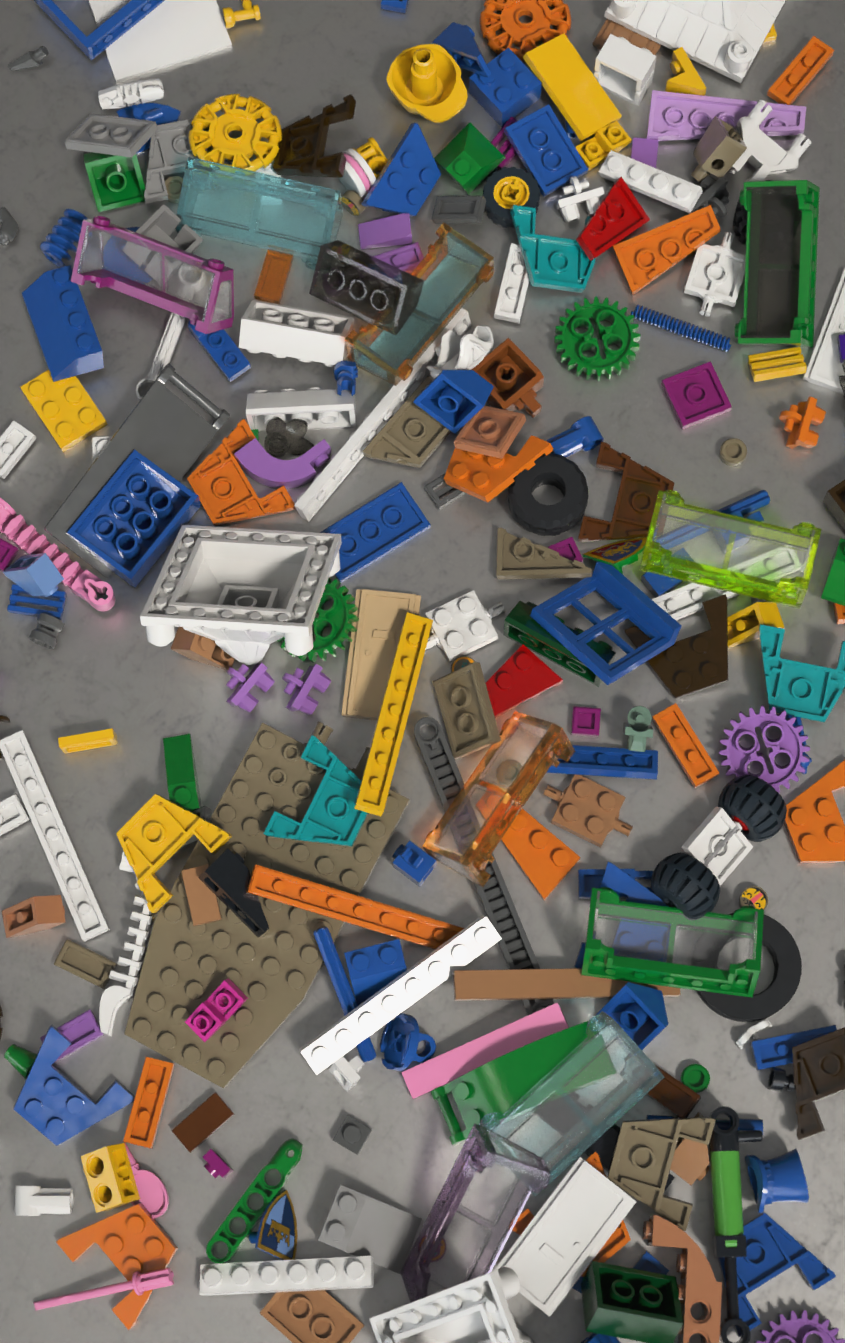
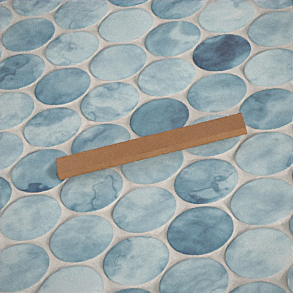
M582 968L455 970L453 972L454 1001L613 998L630 981L581 975ZM630 982L661 990L663 997H678L681 995L680 988Z

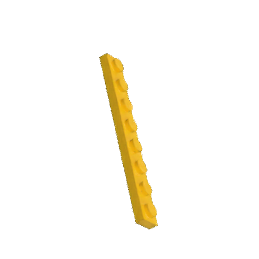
M409 612L406 613L354 809L380 817L384 812L433 622L431 619Z

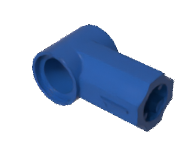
M591 416L579 419L570 429L547 440L553 447L551 454L561 455L566 458L581 450L585 452L599 446L601 441H604Z

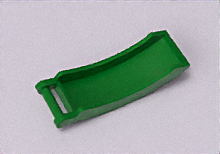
M590 1020L500 1056L444 1086L432 1090L431 1094L433 1099L438 1101L451 1134L449 1139L452 1146H455L475 1136L482 1135L548 1102L585 1087L595 1085L617 1072L595 1021ZM451 1093L466 1126V1129L463 1131L447 1096Z

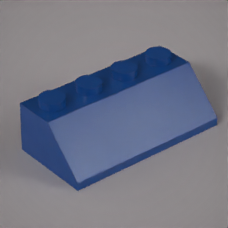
M71 265L44 272L22 292L23 300L53 382L104 368L103 351L78 284L71 282L73 271Z

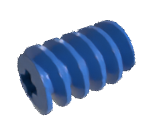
M72 209L64 211V217L59 218L57 221L58 225H54L52 233L46 236L47 242H42L40 245L44 256L60 268L66 266L62 262V258L68 261L72 259L67 252L68 250L77 252V248L73 243L79 242L82 222L88 219L82 213ZM86 229L85 236H88L89 232Z

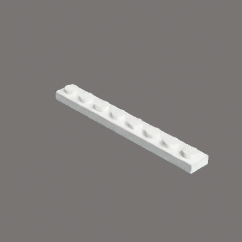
M21 730L1 739L0 749L82 940L85 942L109 931V926L25 732Z
M483 914L301 1047L299 1051L317 1075L452 976L455 970L463 968L502 938L489 919Z

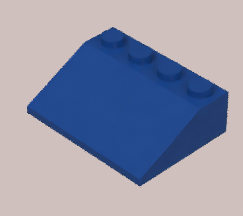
M134 450L67 533L111 571L135 588L176 538L181 526L186 525L201 507V503L197 494Z

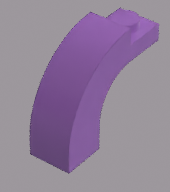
M254 438L235 452L234 457L241 469L256 482L276 489L282 486L286 489H292L306 485L314 480L316 476L314 467L320 468L329 461L331 447L323 439L302 456L292 460H281L268 454L257 439Z

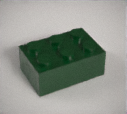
M596 1261L591 1262L581 1283L586 1332L646 1343L674 1342L683 1325L675 1276Z

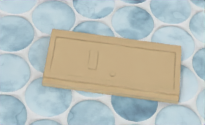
M356 589L355 605L358 607V610L354 612V615L359 618V621L352 623L357 632H351L352 642H350L342 716L378 720L404 618L407 612L419 616L421 595Z

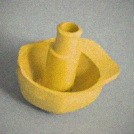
M422 44L403 50L395 58L387 74L388 87L402 107L409 113L420 114L434 123H442L458 114L467 103V89L461 79V69L452 56L440 45Z

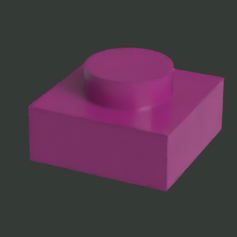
M210 1149L203 1156L207 1161L204 1167L215 1178L220 1175L226 1179L234 1171L213 1149Z

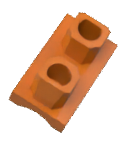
M810 396L806 402H799L798 405L792 404L789 411H782L780 413L779 419L785 423L784 430L790 432L786 443L787 447L794 449L798 446L806 448L816 446L819 434L809 430L810 424L820 425L826 414L825 410L816 406V398Z

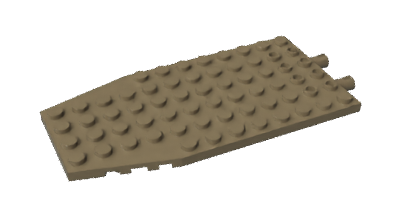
M317 722L312 735L325 745L333 729L327 725L324 726L321 722ZM262 723L211 816L212 824L229 832L232 837L215 854L210 853L198 840L182 870L206 864L211 865L228 848L231 852H237L243 858L244 865L248 868L250 875H252L254 865H260L360 896L410 800L389 789L382 816L368 813L352 847L274 838L264 835L263 833L274 811L299 823L302 822L326 770L301 759L307 743L304 742L303 744ZM366 747L356 769L348 768L360 780L363 777L370 750L369 747ZM181 872L170 891L173 896L161 907L155 918L124 1034L221 1088H225L305 999L324 963L313 932L321 927H327L333 942H335L345 922L258 896L269 929L259 938L219 898L218 902L222 920L193 926ZM229 978L248 999L215 1034L204 1042L185 1021L202 1002L212 995L224 980Z

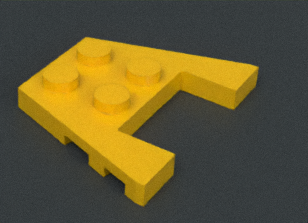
M155 794L116 833L127 860L134 869L138 879L137 883L146 897L147 906L151 913H156L173 896L155 876V873L193 835L212 854H215L232 837L229 832L158 794Z

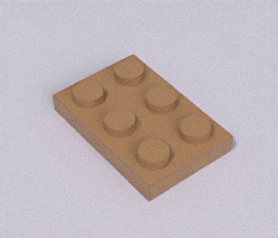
M326 1290L276 1292L260 1312L265 1319L292 1343H351L365 1326Z

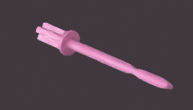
M170 1267L142 1274L137 1271L133 1273L131 1281L35 1301L33 1303L35 1310L132 1289L139 1296L143 1295L144 1291L173 1285L174 1273L170 1270Z

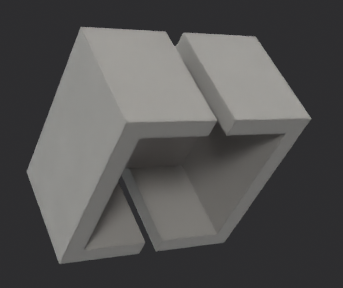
M164 204L136 231V233L194 254L203 241L187 224L181 228L173 240L170 236L181 222V219ZM129 240L123 250L140 265L145 263L147 265L146 270L164 285L163 253L149 247L142 240L140 241L145 245ZM167 255L168 280L186 262L185 260Z

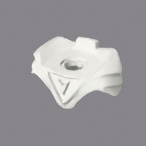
M477 325L472 334L467 333L463 337L452 330L443 334L441 344L435 349L438 356L437 364L426 367L431 371L430 376L435 379L443 370H471L477 366L487 354L494 350L491 329L488 326Z

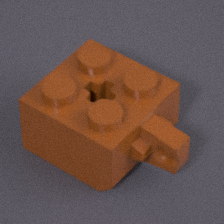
M509 338L471 369L494 386L486 401L491 407L513 412L516 409L518 411L524 409L532 418L541 412L542 406L535 398L537 397L536 392L543 387L544 376Z

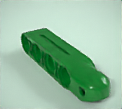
M294 1138L288 1139L279 1147L269 1163L260 1171L213 1235L206 1248L207 1256L211 1261L215 1263L229 1262L261 1220L267 1206L275 1196L280 1194L287 1183L288 1176L301 1159L303 1144ZM293 1150V1157H288V1152ZM277 1169L281 1174L280 1183L270 1186L266 1181V1175L270 1170ZM255 1193L261 1194L264 1199L262 1207L258 1210H253L249 1206V1198ZM237 1217L243 1218L246 1223V1228L241 1234H235L231 1229V1223ZM220 1241L225 1242L228 1246V1253L222 1259L217 1258L213 1251L215 1244Z

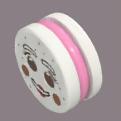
M348 148L343 152L346 164L344 176L339 178V180L347 190L354 191L361 198H364L375 183L376 177L364 158L356 150Z

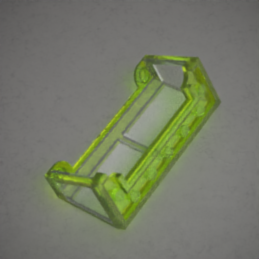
M659 490L640 570L800 609L810 582L821 534L820 528H815L813 524L802 522L799 525L793 526L792 529L684 504L685 501L678 492Z

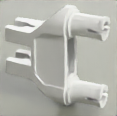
M761 99L747 117H741L737 122L736 129L747 149L728 170L730 174L734 175L742 168L746 161L749 162L756 170L747 182L763 181L767 175L796 170L799 166L798 159L811 145L810 139L807 138L805 141L804 138L806 136L798 133L787 150H784L759 128L760 124L772 111L770 105H767L761 111L766 104Z

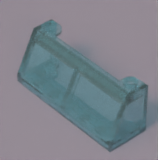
M188 157L177 209V216L181 219V222L177 226L176 231L178 234L181 228L187 224L200 237L207 235L301 257L305 266L310 269L319 270L321 268L328 270L343 217L341 191Z

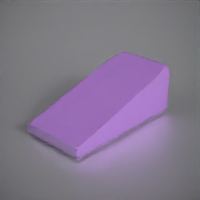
M409 213L358 224L361 249L412 244Z

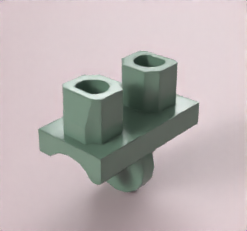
M635 706L628 712V723H624L623 732L624 735H628V750L645 752L646 738H653V728L650 725L652 717L646 707Z

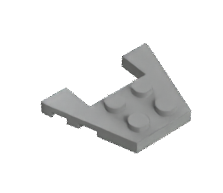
M193 119L157 125L158 130L151 136L144 193L145 204L168 200L163 175L203 168L199 164L200 159L193 155L189 145V130L193 127L191 124ZM207 127V128L203 129L202 131H208V132H209V128ZM212 146L206 148L207 153L213 150ZM225 158L224 164L232 165L233 161ZM225 174L218 176L221 189L244 185V178H230V175Z

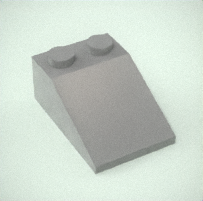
M340 1185L318 1241L354 1256H372L374 1264L401 1274L422 1218Z

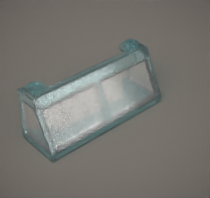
M604 1011L593 1016L588 1021L586 1028L588 1037L503 1115L499 1112L488 1113L474 1128L510 1171L535 1197L664 1078L659 1069L619 1024Z

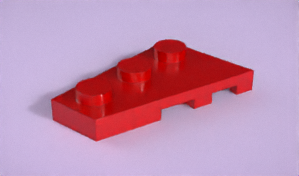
M622 177L618 178L576 239L590 261L650 221Z
M523 644L486 682L495 718L516 708L517 705L541 695L542 692L562 684L563 679Z

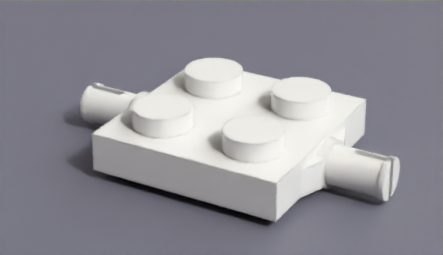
M729 232L723 234L720 246L703 244L697 248L684 293L700 297L703 300L699 312L701 315H704L705 309L708 307L705 316H710L713 303L735 307L745 274L746 255L736 253L730 249L734 238L732 233H730L728 242L726 241Z
M473 590L425 613L426 618L433 620L431 626L432 635L428 638L426 650L438 645L444 651L449 662L459 656H464L497 640L498 634L492 625L491 618L506 612L503 604L499 602L486 609L480 603Z

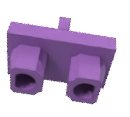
M257 663L246 677L244 675L249 668L245 664H242L237 671L230 667L227 673L232 678L226 686L232 690L237 683L240 685L226 702L231 706H238L247 712H251L259 701L249 693L250 689L255 685L266 693L275 683L269 673L266 672L268 667L263 663Z
M317 664L314 666L310 665L302 680L300 678L304 671L296 668L293 675L288 673L283 675L282 679L288 683L284 692L291 695L294 688H296L285 708L292 712L300 711L308 715L313 714L319 702L308 696L311 688H314L320 693H324L331 683V680L321 672L323 669Z

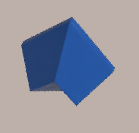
M630 982L625 984L595 1015L634 1057L668 1026L662 991Z

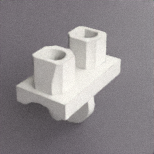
M576 176L570 177V185L562 189L564 195L573 193L574 196L558 200L554 203L556 211H561L567 223L580 218L577 205L585 202L588 215H593L602 202L601 197L604 195L603 187L582 193L581 190L589 188L588 180L579 182Z

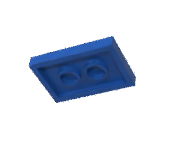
M549 104L504 129L505 135L528 173L533 175L534 180H537L538 188H540V193L543 197L570 183V177L576 176L579 178L589 170Z

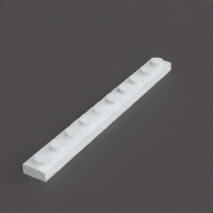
M459 306L454 313L447 317L444 326L438 333L432 335L428 345L414 357L409 368L398 376L396 383L389 392L382 395L379 404L365 416L360 427L349 435L345 445L340 451L333 454L330 463L315 476L310 487L299 495L294 506L301 518L307 522L313 518L364 456L363 450L426 377L431 375V371L426 367L437 364L438 356L435 349L441 344L443 334L452 330L463 337L472 326L468 311Z

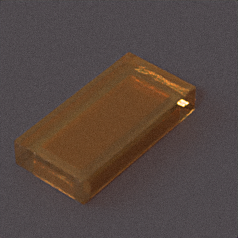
M268 249L254 293L255 299L280 304L294 260L293 254Z

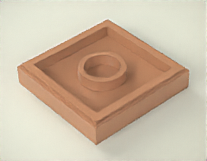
M484 406L463 426L454 440L455 448L502 459L526 422L525 414Z

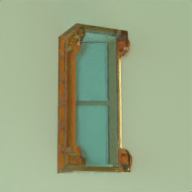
M444 222L436 231L439 239L434 245L430 244L428 246V254L366 327L362 325L359 328V334L352 330L345 338L348 361L356 362V367L395 386L401 380L405 381L413 371V365L483 282L487 283L495 272L493 256Z

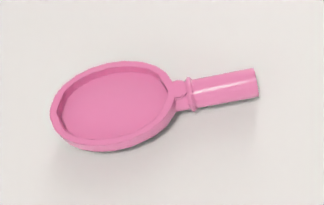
M125 1143L140 1196L139 1200L131 1202V1204L135 1206L141 1203L153 1218H158L166 1212L169 1205L167 1189L155 1173L140 1169L139 1163L136 1162Z

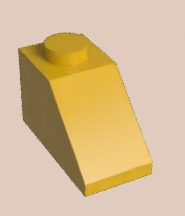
M756 602L727 617L728 648L760 639V624L784 628L776 602Z

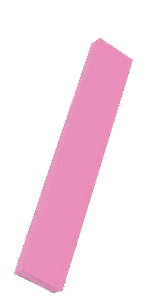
M557 1002L401 1073L412 1099H415L500 1056L565 1030L569 1026Z

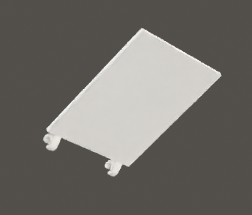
M89 0L97 27L102 25L131 0ZM165 0L107 47L105 51L117 83L232 47L216 0Z

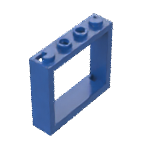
M52 0L34 1L90 60H93L165 0H131L87 37Z

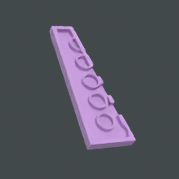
M652 90L647 139H658L659 141L701 139L715 116L736 128L738 120L741 117H747L758 101ZM766 102L761 111L767 105L772 107V111L760 124L759 128L767 136L803 134L806 116L805 106Z

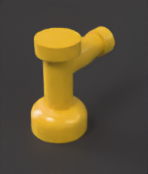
M241 0L243 10L233 11L230 7L222 8L226 29L234 27L237 21L253 18L256 21L261 20L258 4L252 5L251 0Z

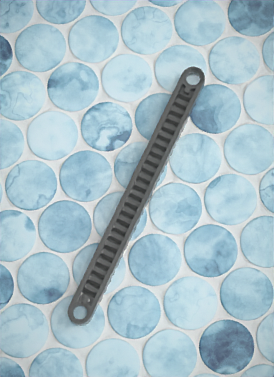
M422 718L418 720L414 727L415 740L486 915L502 938L498 941V945L509 970L540 969L439 722L434 718ZM423 726H433L436 730L434 737L431 739L423 738L420 735V729ZM553 999L521 1000L527 1015L535 1013L541 1007L546 1008L555 1004Z

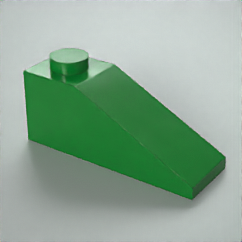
M191 734L163 738L170 801L190 812L201 808Z

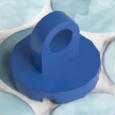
M400 1013L394 1020L386 1024L381 1037L380 1052L384 1053L385 1059L381 1058L387 1069L403 1071L408 1068L412 1061L426 1062L435 1053V1040L431 1036L419 1031L417 1020L412 1015ZM424 1040L426 1044L425 1049L422 1053L417 1054L418 1043Z

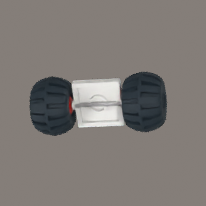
M742 775L731 780L725 785L719 796L718 807L712 810L681 846L686 854L675 853L658 863L652 873V892L668 907L682 910L683 913L680 914L688 920H698L704 917L706 913L711 912L719 900L720 886L753 848L748 840L761 842L770 839L781 830L787 812L782 796L766 781L753 775Z

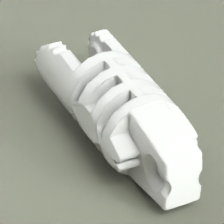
M157 78L153 80H139L138 82H130L128 84L124 83L123 85L119 84L98 91L101 109L125 108L126 106L145 104L165 96L163 82Z

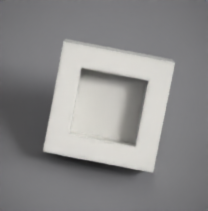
M358 1055L349 1062L342 1056L332 1064L329 1071L347 1092L361 1078L357 1072L362 1069L365 1063Z

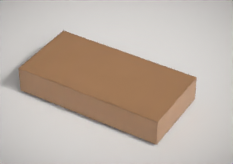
M210 864L181 871L193 926L222 920L217 896L198 878Z

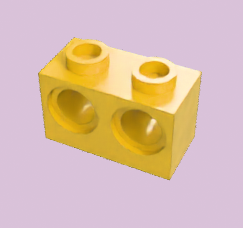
M125 1143L106 1146L80 1156L96 1213L115 1209L140 1199Z

